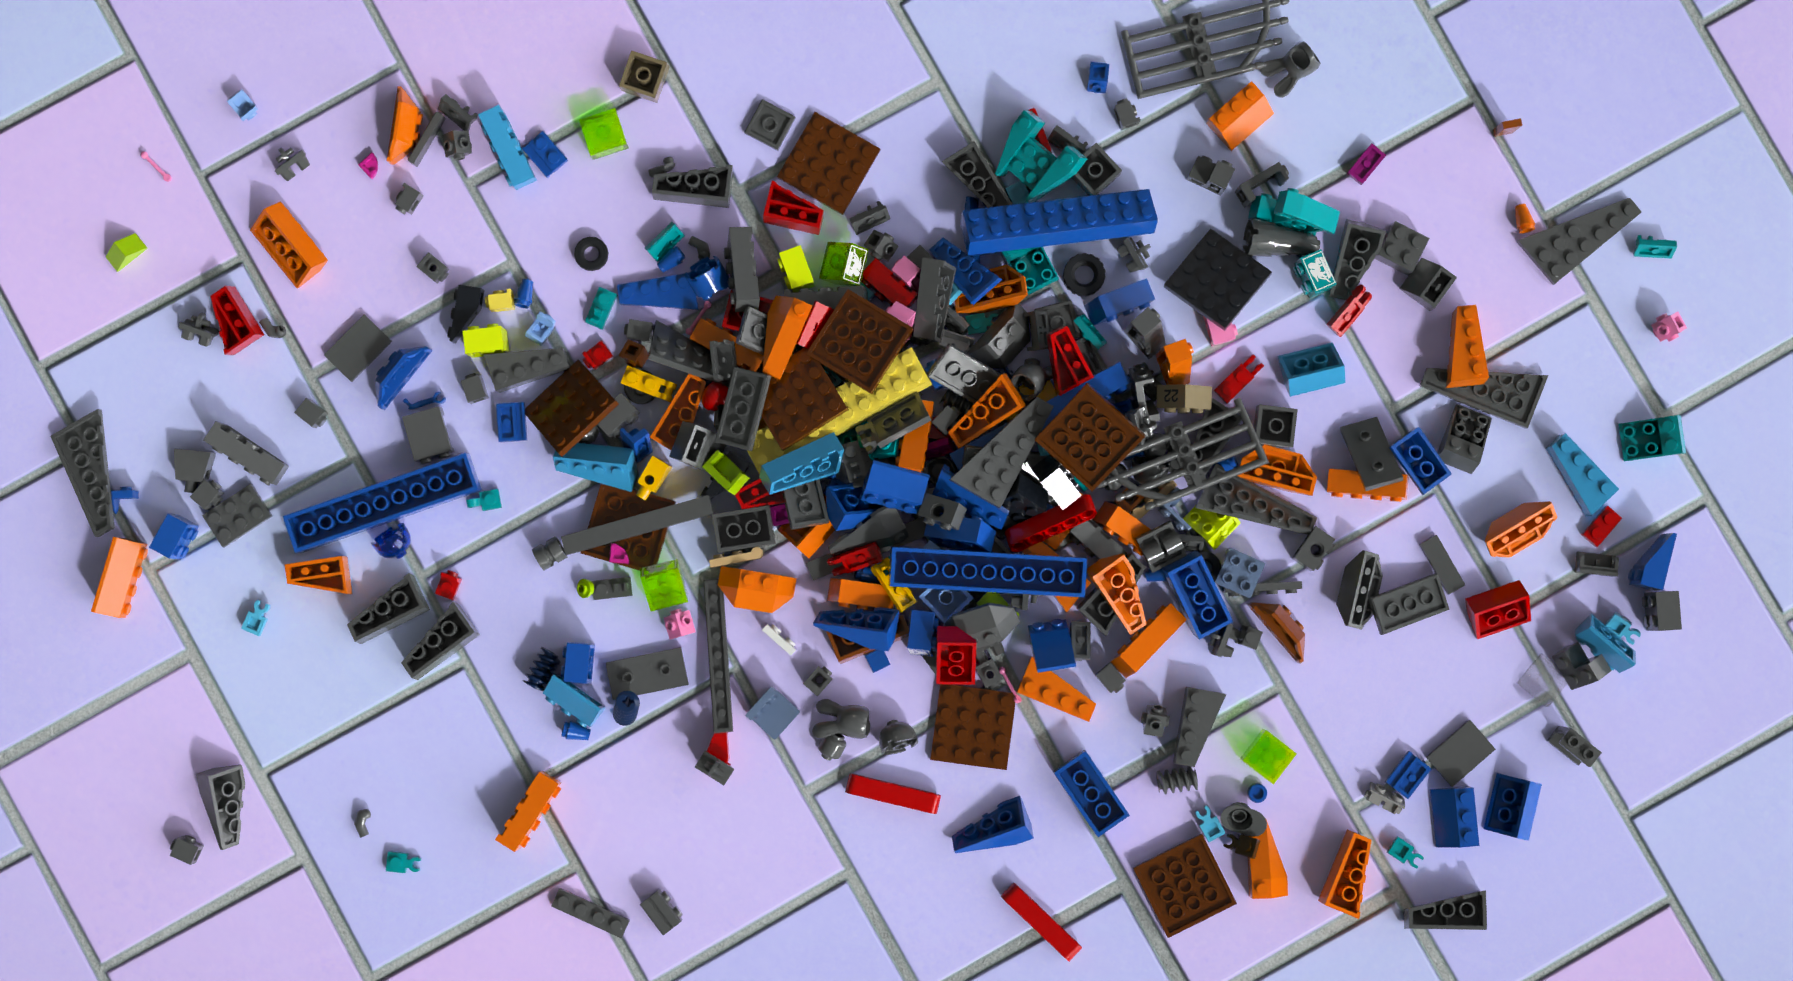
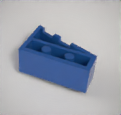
M1146 278L1097 296L1085 304L1084 307L1091 323L1095 326L1105 321L1107 323L1114 321L1122 314L1123 316L1130 315L1137 308L1140 311L1150 307L1149 303L1154 301L1155 297Z

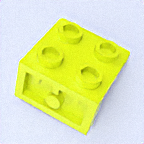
M1196 505L1183 518L1194 531L1205 539L1213 550L1241 523L1238 518L1195 508Z

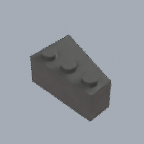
M1091 520L1073 527L1068 533L1071 535L1069 539L1076 545L1080 543L1085 548L1083 551L1091 558L1095 556L1100 560L1122 553L1126 556L1128 553Z

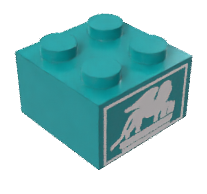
M1321 249L1301 257L1294 263V273L1297 278L1300 277L1302 281L1301 289L1304 295H1308L1309 298L1328 291L1337 284Z

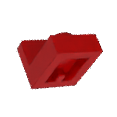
M602 341L598 342L587 352L584 351L582 353L584 356L582 360L588 368L593 367L595 370L613 357Z
M447 570V573L441 572V579L435 594L454 600L462 579L457 577L458 573L450 570Z

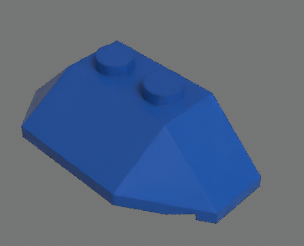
M424 346L399 349L390 355L389 363L385 367L382 366L376 374L375 385L379 408L386 410L431 354L432 350Z

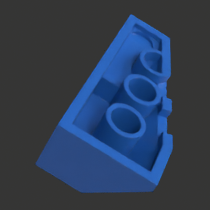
M879 607L874 608V611L863 612V609H856V612L845 613L844 610L820 611L813 622V626L869 649L889 652L896 636L899 610Z
M1021 796L1001 802L997 805L998 808L990 814L985 813L982 815L983 818L975 824L970 823L952 836L954 852L962 853L1011 846L1034 839L1031 821Z

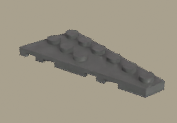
M96 409L50 437L95 537H100L113 530L115 525L102 409Z

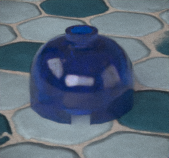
M404 523L397 524L399 528L395 530L392 527L388 528L374 539L376 543L371 542V545L380 556L389 559L394 557L400 559L407 554L406 550L410 546L411 535Z

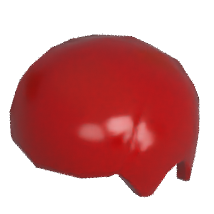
M718 382L707 385L701 396L704 408L717 411L718 405H724L728 386Z

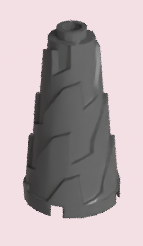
M1250 218L1251 220H1248L1245 227L1243 240L1246 241L1247 245H1243V252L1246 253V256L1308 255L1320 249V240H1317V237L1313 234L1279 226L1276 223Z

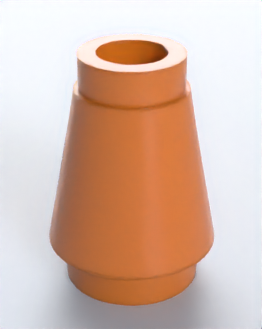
M1526 204L1515 206L1516 229L1521 234L1533 231L1536 223Z

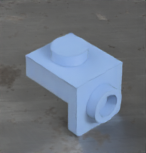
M242 89L227 100L242 121L245 119L249 121L257 114L255 112L258 110L257 106Z
M539 311L536 320L526 331L525 336L542 346L554 330L555 320L550 315Z

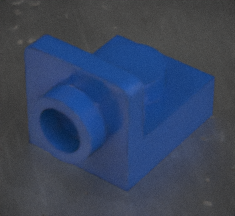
M1090 63L1088 92L1106 93L1110 64Z

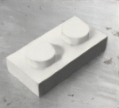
M767 624L762 629L790 656L796 651L794 648L796 644L788 637L784 639L779 635L781 631L774 624L771 627Z

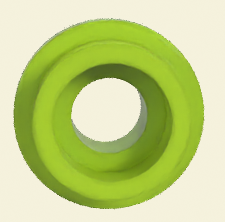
M588 579L579 580L577 593L581 598H588L594 593L592 581Z

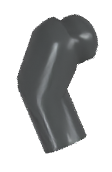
M666 157L663 160L664 165L649 169L650 177L654 178V174L667 173L674 169V159Z
M264 318L259 322L269 337L283 338L286 335V328L284 326H273L268 318Z
M369 809L359 810L354 821L360 838L369 835L365 825L366 819L371 817Z

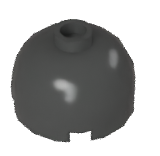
M1138 457L1136 461L1132 459V467L1155 458ZM1170 461L1135 474L1133 477L1138 483L1144 484L1167 475L1170 472Z
M898 720L889 721L879 735L881 752H885L886 755L906 751V746L911 745V748L918 744L914 728L908 723L898 722Z

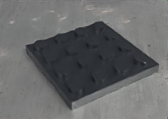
M1210 228L1164 283V288L1225 331L1271 276L1272 271L1252 257L1246 256L1245 252Z

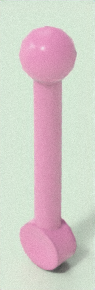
M146 151L141 152V158L146 159L163 176L166 182L171 181V175L166 174L150 159Z
M710 301L704 302V308L701 310V312L694 320L690 328L686 329L685 332L687 335H691L693 333L694 327L696 326L700 318L703 316L705 311L711 308L712 304Z
M1000 667L999 672L1003 675L1011 692L1014 694L1013 699L1015 703H1020L1022 701L1021 697L1016 694L1005 673V667Z

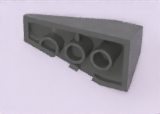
M1346 219L1333 274L1337 284L1330 289L1329 297L1347 300L1352 295V291L1358 286L1361 278L1371 266L1372 261L1381 251L1386 230L1363 222Z
M883 506L870 514L871 519L864 524L863 522L858 523L855 531L845 533L828 546L831 556L834 557L876 542L879 548L903 542L909 535L897 509Z
M242 765L217 767L197 773L199 792L220 850L238 845L242 822L240 820V811L243 808L244 802L242 801V792L245 790Z

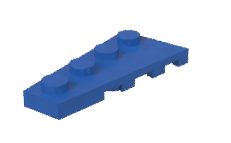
M941 238L929 249L937 260H944L956 267L954 282L973 305L1002 280L945 238Z
M685 273L617 285L621 305L699 310L696 294L685 278Z
M944 464L932 495L958 502L967 509L966 514L980 517L984 522L1002 530L1009 511L1003 506L997 508L951 482L949 479L955 474L949 471L950 468Z

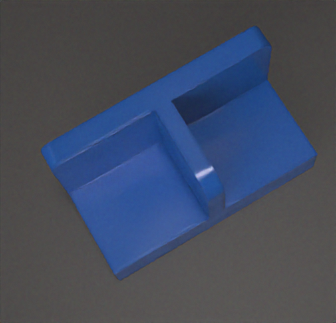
M623 427L620 429L623 448L633 449L637 463L653 452L649 432L645 428L642 430L634 428L629 433Z

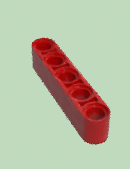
M1088 494L1080 496L1064 510L1058 505L1008 528L1005 531V536L1010 551H1022L1094 518L1097 512L1092 498Z
M849 773L845 793L931 814H937L941 795L851 773Z
M1015 882L1001 895L1002 899L1067 961L1070 962L1082 949V946Z

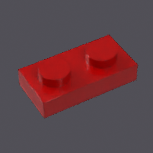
M1605 506L1581 535L1593 546L1598 547L1621 521L1622 517L1609 506Z

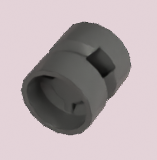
M556 536L547 540L545 546L540 544L532 549L533 555L543 571L554 566L555 561L559 563L568 558L565 555L561 542Z

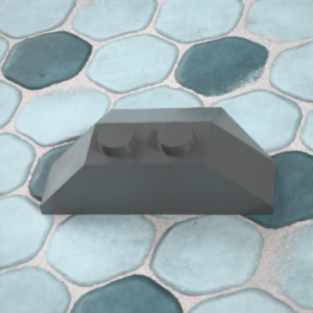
M1020 304L1007 307L966 354L990 368L1004 369L1030 342L1028 317H1023V313H1026L1025 309Z
M1362 550L1344 568L1336 605L1345 626L1362 630L1364 625L1373 616L1368 598L1379 594L1383 577L1379 554Z
M987 603L952 614L944 626H957L977 641V649L1003 641L1020 623V619L1014 606Z

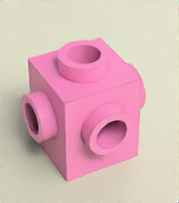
M1678 311L1669 316L1665 313L1657 317V322L1651 325L1655 337L1660 342L1666 339L1670 342L1679 337L1678 333L1687 329Z
M680 608L670 611L671 615L664 617L665 627L670 640L696 632L690 610L682 612Z

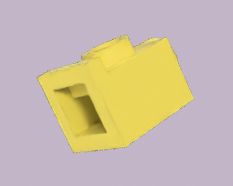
M507 289V293H504V290L493 291V294L485 296L486 307L491 312L515 310L513 290Z

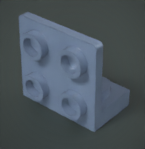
M1176 487L1168 494L1179 491L1180 489ZM1182 498L1159 506L1160 509L1158 511L1165 518L1170 517L1174 521L1172 525L1178 531L1182 530L1185 532L1191 529V526L1171 508Z
M1227 548L1225 552L1226 558L1215 583L1247 598H1251L1266 563L1235 549Z
M771 686L745 716L753 720L775 740L795 719L800 710Z

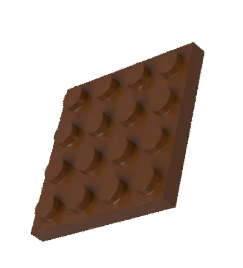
M814 112L777 178L839 214L844 215L881 149Z
M847 289L806 355L872 395L914 329Z
M803 348L790 357L780 380L771 376L761 415L782 451L849 410L822 365L806 355L809 350L807 348Z
M578 359L525 408V415L557 453L563 457L619 403Z
M1086 383L1034 440L1093 492L1146 435L1089 383Z
M601 484L587 529L676 504V501L649 494L645 501L636 495L638 492L636 489L629 492ZM669 527L613 542L621 546L629 557V564H615L642 571L643 568V572L649 573L650 570H647L648 566L652 567V565L658 564ZM611 543L581 551L580 553L609 562Z
M940 684L930 760L1007 770L1015 711L1014 694Z
M1202 833L1133 867L1167 938L1237 904Z

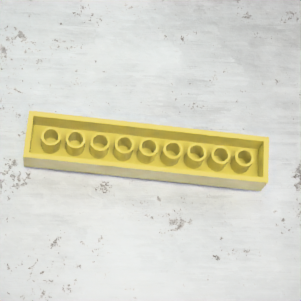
M911 347L896 356L872 395L850 381L837 387L836 390L849 409L845 413L784 451L781 450L766 426L757 431L753 450H747L760 474L763 464L834 432L836 436H839L912 393L926 389L932 383Z

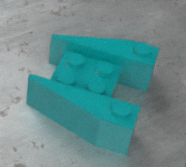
M1023 110L1012 125L995 174L1005 177L1009 171L1032 190L1025 200L1027 202H1036L1077 174L1087 161V158L1071 146H1066L1058 157L1054 156L1034 139L1045 125V122L1032 111Z
M1287 188L1285 191H1279L1277 200L1272 199V195L1266 193L1256 196L1251 204L1248 219L1257 218L1315 236L1316 232L1321 231L1335 234L1340 211L1299 194L1297 189Z

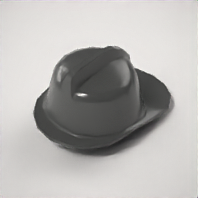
M1243 802L1233 803L1221 813L1220 820L1226 829L1246 836H1259L1267 828L1265 817Z

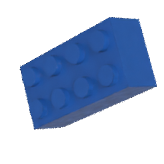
M1195 550L1187 554V556L1161 568L1193 635L1199 640L1233 622L1200 553Z
M1085 750L1052 771L1097 837H1100L1130 816Z

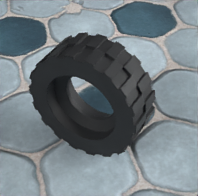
M1077 254L1070 258L1065 265L1063 282L1074 295L1077 294L1081 297L1093 295L1099 291L1106 277L1104 264L1093 254ZM1088 266L1092 269L1094 277L1090 283L1081 284L1076 280L1075 271L1078 267Z

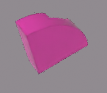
M371 152L358 165L373 180L378 171V160L374 153Z
M611 543L609 562L629 564L627 552L621 546Z

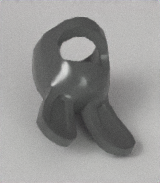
M1302 41L1292 47L1283 58L1264 62V67L1260 69L1262 75L1270 77L1284 70L1288 71V75L1274 87L1275 95L1283 98L1289 95L1300 78L1316 71L1321 63L1311 47L1305 41Z
M1028 358L1025 359L1024 365L1015 371L1011 377V382L1024 402H1031L1042 392L1046 382L1053 379L1051 366L1042 368L1040 360ZM1021 383L1029 389L1035 390L1034 393L1024 395L1018 388L1019 384Z
M822 699L816 704L819 713L837 717L836 721L817 723L812 729L813 736L816 738H825L837 733L856 739L867 738L869 735V709L865 706L848 705L844 707L829 699Z

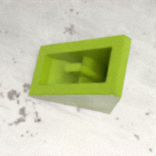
M134 233L115 241L108 251L106 259L119 272L148 248L139 236Z

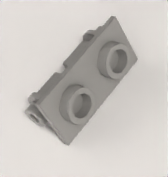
M944 329L942 342H934V344L945 349L949 343L967 353L973 346L975 339Z
M1370 782V791L1367 790L1364 794L1368 801L1378 806L1384 801L1385 803L1382 808L1393 814H1400L1402 808L1405 809V799L1403 796L1386 790L1379 783Z

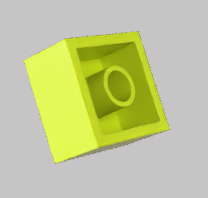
M801 245L779 253L780 258L777 261L781 272H786L787 276L784 277L788 289H792L793 293H798L800 289L815 287Z
M497 323L488 324L487 328L470 326L467 327L468 330L463 331L465 354L471 358L483 357L484 354L510 352L507 330L502 326H498Z

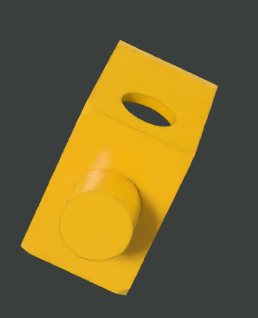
M652 456L637 481L641 487L636 495L646 501L651 491L657 493L673 467ZM653 476L654 482L649 484L648 479Z

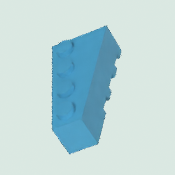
M500 105L478 114L483 124L481 127L485 135H488L491 140L489 144L493 152H497L499 156L497 161L501 169H505L507 173L505 178L509 186H513L518 190L537 181L506 113Z
M830 433L763 464L759 478L770 495L837 474L840 470L844 448L835 433Z
M1566 433L1559 435L1546 447L1556 467L1562 473L1564 481L1573 492L1575 500L1580 504L1585 517L1592 516L1619 490Z
M577 443L563 457L556 450L553 455L556 471L632 492L638 478L632 448Z

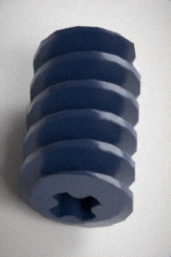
M541 647L544 654H537L540 661L533 660L536 668L529 667L532 674L526 673L525 676L528 678V681H522L537 690L544 691L545 687L542 684L549 683L546 677L551 678L553 676L550 670L556 671L557 668L554 664H560L561 661L558 659V655Z
M622 691L616 697L613 718L619 725L628 726L636 720L640 706L637 694L632 691Z

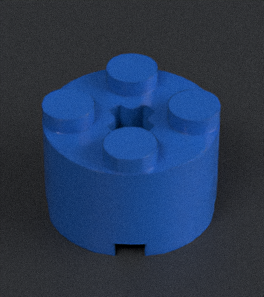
M713 256L714 259L711 260L709 257L697 261L690 267V273H685V278L697 297H702L703 300L711 298L715 292L725 290L728 287L729 275L726 274V270L717 256Z

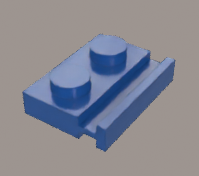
M544 131L522 148L547 178L568 162V159Z
M525 402L496 404L499 442L528 441Z
M1408 751L1385 782L1406 799H1409L1431 771V768Z

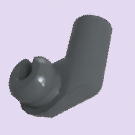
M691 236L688 244L697 248L698 259L710 258L708 244Z

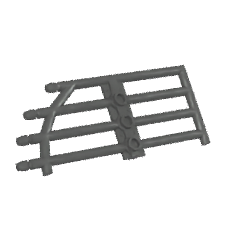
M1262 0V3L1206 17H1202L1201 12L1182 16V23L1130 36L1128 30L1121 31L1137 98L1141 99L1263 68V62L1252 63L1262 49L1282 44V38L1266 40L1269 29L1289 22L1288 17L1270 20V8L1286 5L1290 1ZM1263 10V22L1208 36L1206 34L1205 24ZM1186 30L1188 41L1135 54L1133 52L1131 44L1133 42ZM1261 30L1257 43L1211 53L1209 45L1211 42ZM1187 48L1191 50L1193 59L1141 72L1138 71L1136 64L1138 60ZM1249 53L1239 67L1216 72L1214 61ZM1195 66L1197 73L1195 78L1143 90L1141 79Z
M1237 398L1234 400L1236 406L1186 426H1183L1182 421L1163 428L1165 434L1148 440L1143 445H1137L1126 457L1169 441L1172 452L1122 472H1118L1115 468L1110 473L1112 476L1105 478L1097 487L1102 488L1119 482L1129 490L1115 495L1116 502L1134 495H1141L1154 499L1153 502L1151 501L1144 505L1146 510H1152L1154 507L1162 506L1268 464L1269 461L1241 398ZM1237 413L1240 414L1243 424L1191 444L1187 433ZM1247 430L1251 439L1250 442L1202 461L1198 460L1195 453L1196 450ZM1253 448L1255 449L1259 459L1206 479L1203 468ZM1173 459H1177L1181 468L1139 486L1126 479ZM1184 476L1188 487L1168 495L1150 490Z

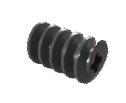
M950 389L946 391L939 402L940 404L944 401L943 408L947 405H950V408L954 406L963 416L973 406L971 401H967L966 398L954 393Z
M1188 766L1185 772L1184 768L1181 767L1179 773L1174 768L1171 774L1166 769L1164 775H1162L1161 771L1156 772L1159 793L1162 789L1164 794H1167L1168 788H1170L1172 793H1175L1176 787L1182 792L1183 786L1186 787L1187 791H1190L1191 785L1194 786L1195 790H1198L1195 768L1193 771Z

